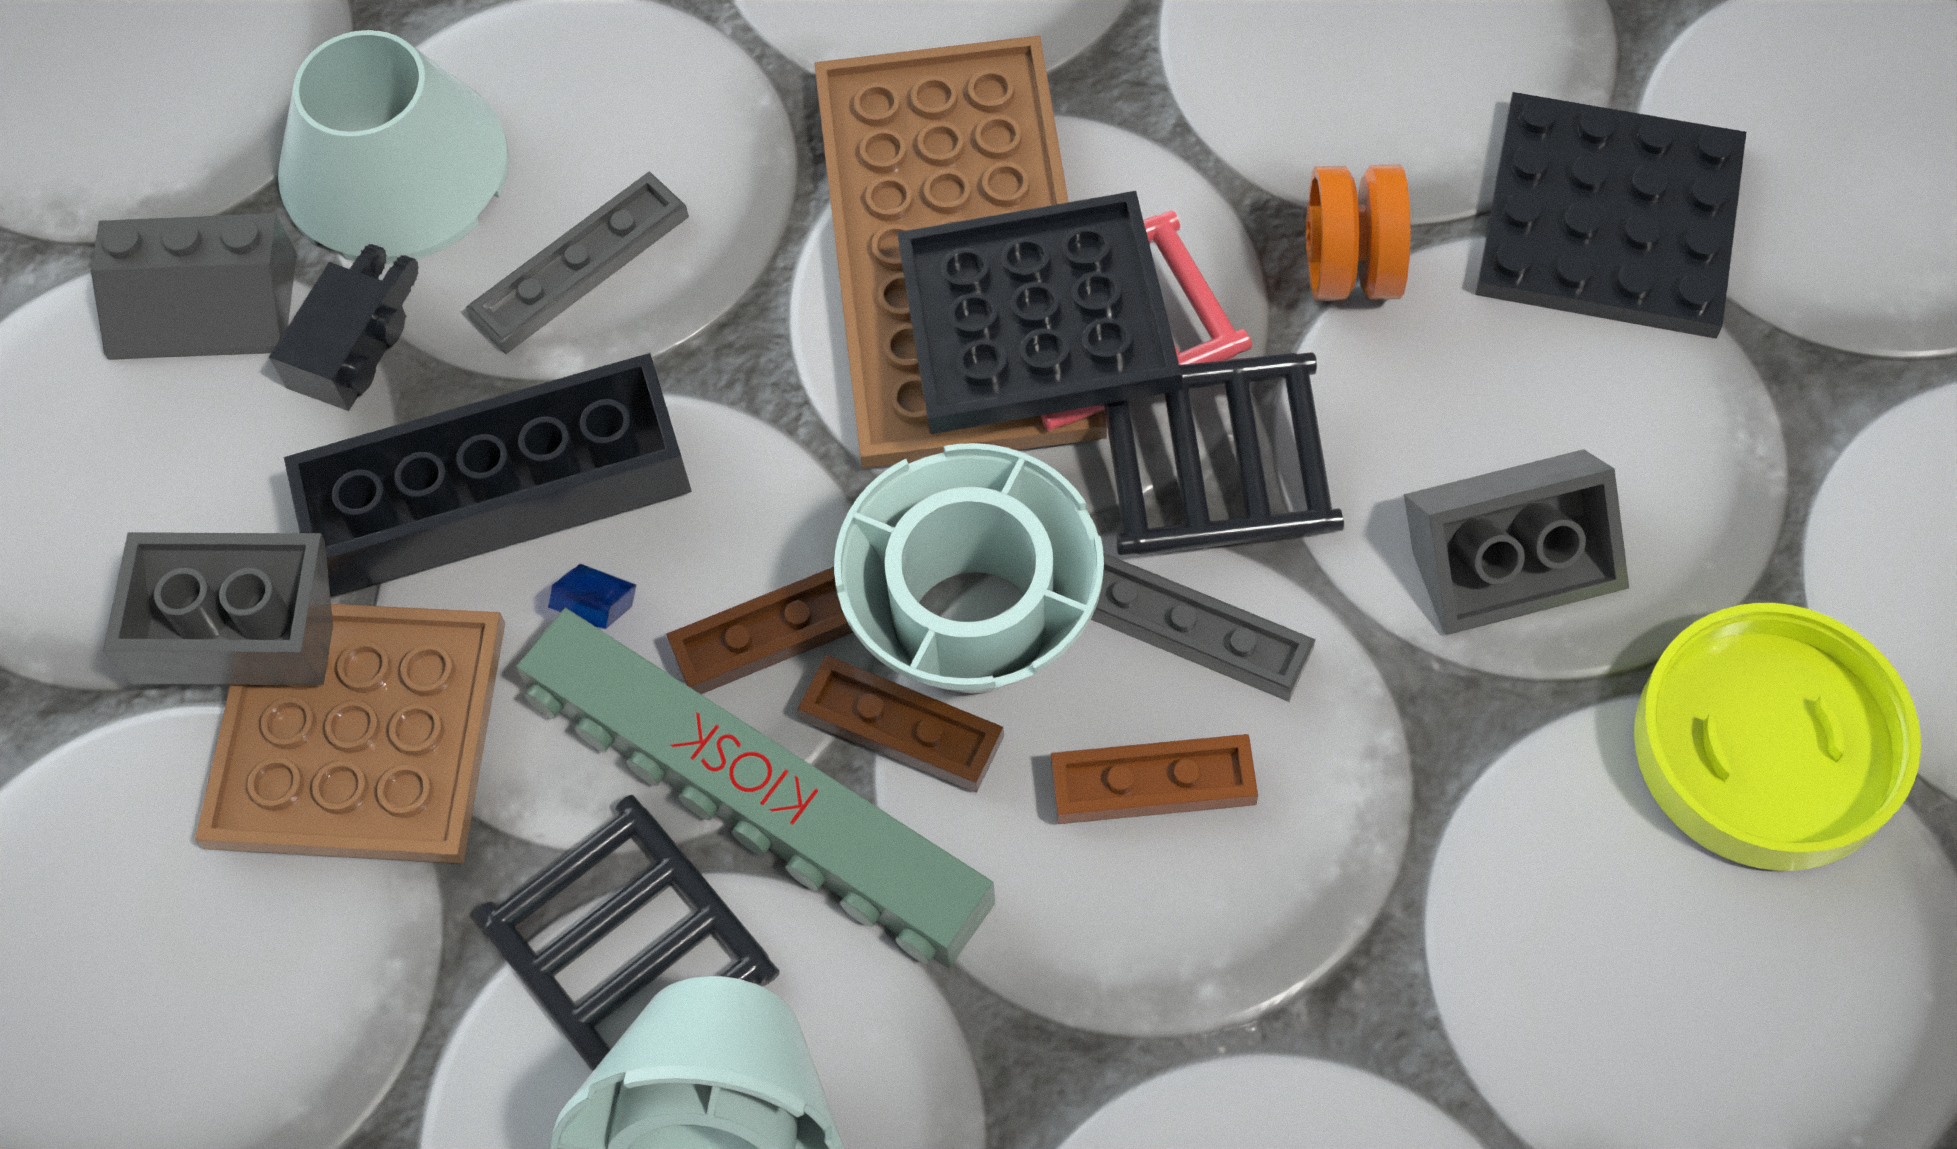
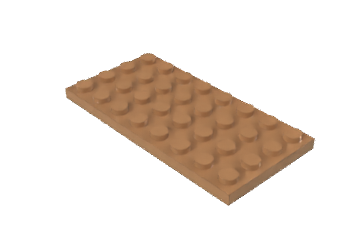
M1040 35L814 62L862 469L895 465L904 459H907L908 463H912L924 457L943 453V446L953 444H990L1019 450L1107 439V423L1104 410L1051 431L1045 429L1040 415L930 434L897 232L1069 202Z

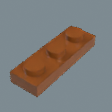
M1249 734L1051 753L1058 824L1257 805L1258 790Z

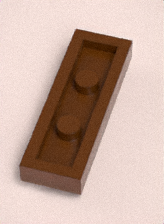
M831 567L667 633L666 636L686 685L696 692L704 694L851 634L853 630L842 611L837 594L834 567Z
M825 655L797 708L800 720L976 793L1004 738L1003 726L829 655Z

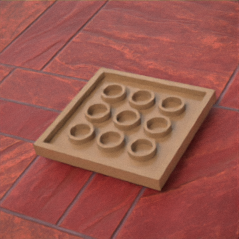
M331 604L333 630L324 685L230 684L195 838L203 849L464 864L505 629V621L500 612Z

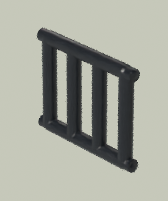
M1313 352L1180 365L1183 391L1166 393L1164 395L1185 522L1182 525L1148 528L1129 400L1104 404L1123 532L1117 533L1116 550L1118 555H1142L1310 536L1342 531L1344 529V518L1341 509H1332L1310 375H1315L1317 370V359ZM1285 379L1307 511L1271 514L1250 382ZM1225 385L1246 517L1210 521L1189 389Z
M634 795L626 796L617 804L615 811L618 815L498 907L494 902H488L474 914L475 919L484 929L487 937L592 1072L611 1050L594 1027L711 934L715 933L738 961L720 976L741 979L751 983L757 982L763 987L774 981L780 974V970L771 961L767 952L648 809L643 807ZM635 836L657 863L537 955L516 929V926ZM675 884L697 912L584 1001L576 1005L554 976L667 888Z

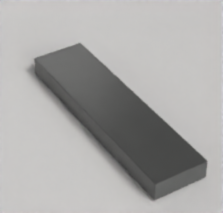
M649 171L467 305V312L470 318L488 337L507 354L689 217L687 207Z
M1103 553L1104 572L1102 589L1091 620L1290 702L1314 649L1316 639Z

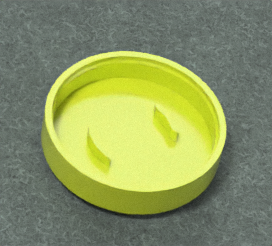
M1752 603L1725 608L1699 619L1683 630L1663 652L1646 682L1637 704L1634 722L1635 750L1645 783L1656 802L1673 823L1691 839L1724 858L1747 866L1775 871H1796L1825 866L1844 859L1862 848L1884 827L1907 798L1915 782L1921 755V733L1913 700L1900 675L1888 659L1871 642L1847 625L1810 609L1779 603Z

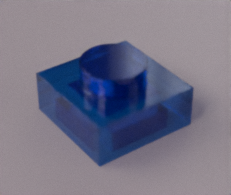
M580 563L552 585L548 608L558 612H562L564 608H567L593 626L607 629L632 607L637 584Z

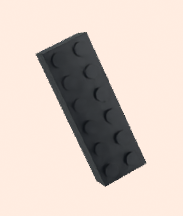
M651 353L283 457L299 533H321L325 539L330 597L692 492Z

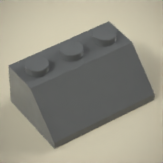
M277 214L100 220L98 222L90 271L103 350L107 359L272 353L288 327L297 256Z
M1584 449L1404 494L1412 552L1442 630L1447 635L1629 589L1615 468Z
M128 532L103 652L131 684L324 685L333 630L325 539L321 533Z

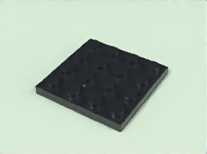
M1512 92L1475 295L1717 339L1723 326L1747 132Z
M1136 191L897 232L930 434L1183 391L1182 373Z

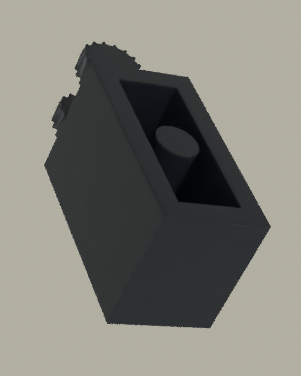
M368 244V246L361 250L360 256H357L350 269L329 262L269 356L285 387L349 411L359 394L365 392L371 386L375 377L376 366L388 346L396 343L403 332L407 316L402 305L411 292V287L414 286L417 280V275L419 274L418 261L406 255L397 257V260L393 262V266L389 268L383 280H379L380 274L382 275L385 263L387 262L386 250L383 247Z

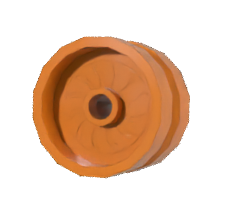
M1400 164L1369 165L1360 180L1357 198L1355 179L1346 166H1315L1311 175L1306 216V251L1310 285L1314 300H1346L1355 287L1357 268L1361 288L1369 300L1401 299L1404 295L1408 279L1411 234L1408 182L1404 168Z

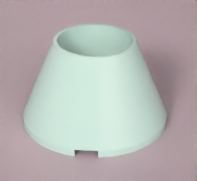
M374 30L354 31L324 42L303 61L294 80L279 163L278 182L283 204L291 220L298 230L317 246L320 243L330 249L341 252L344 258L350 261H355L357 256H360L361 250L368 246V244H374L386 250L387 262L385 264H392L401 255L419 259L449 247L470 233L480 224L477 216L488 205L492 197L496 196L499 198L508 173L509 150L498 116L479 93L411 44L387 32Z
M978 443L953 444L943 446V453L924 457L909 464L907 459H904L884 471L865 488L850 508L841 526L835 550L834 575L840 605L849 626L860 642L879 661L895 672L926 685L961 693H985L998 690L1034 675L1060 658L1076 642L1091 620L1099 601L1104 572L1103 546L1101 536H1098L1095 524L1086 509L1085 500L1076 488L1055 469L1026 453L1006 447ZM973 572L987 573L1004 578L1017 586L1025 594L1019 602L1006 612L996 617L976 622L948 620L931 613L919 604L922 597L939 582L958 574Z
M702 976L684 979L658 992L561 1110L555 1122L550 1143V1149H845L794 1011L783 999L762 986L745 980L722 976Z

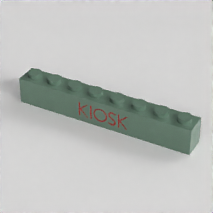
M567 608L563 609L516 666L528 689L524 694L525 698L541 713L552 719H555L561 713L577 724L575 727L576 732L590 745L602 752H606L610 746L629 758L626 763L634 773L654 786H658L662 780L681 792L678 796L680 801L696 815L705 820H711L716 815L734 827L731 831L733 836L745 847L759 855H764L767 850H770L788 862L785 866L786 870L801 884L814 891H818L822 885L843 898L840 905L853 918L869 927H873L877 921L898 934L895 939L897 944L909 955L923 963L928 964L934 958L950 968L995 905L994 882Z

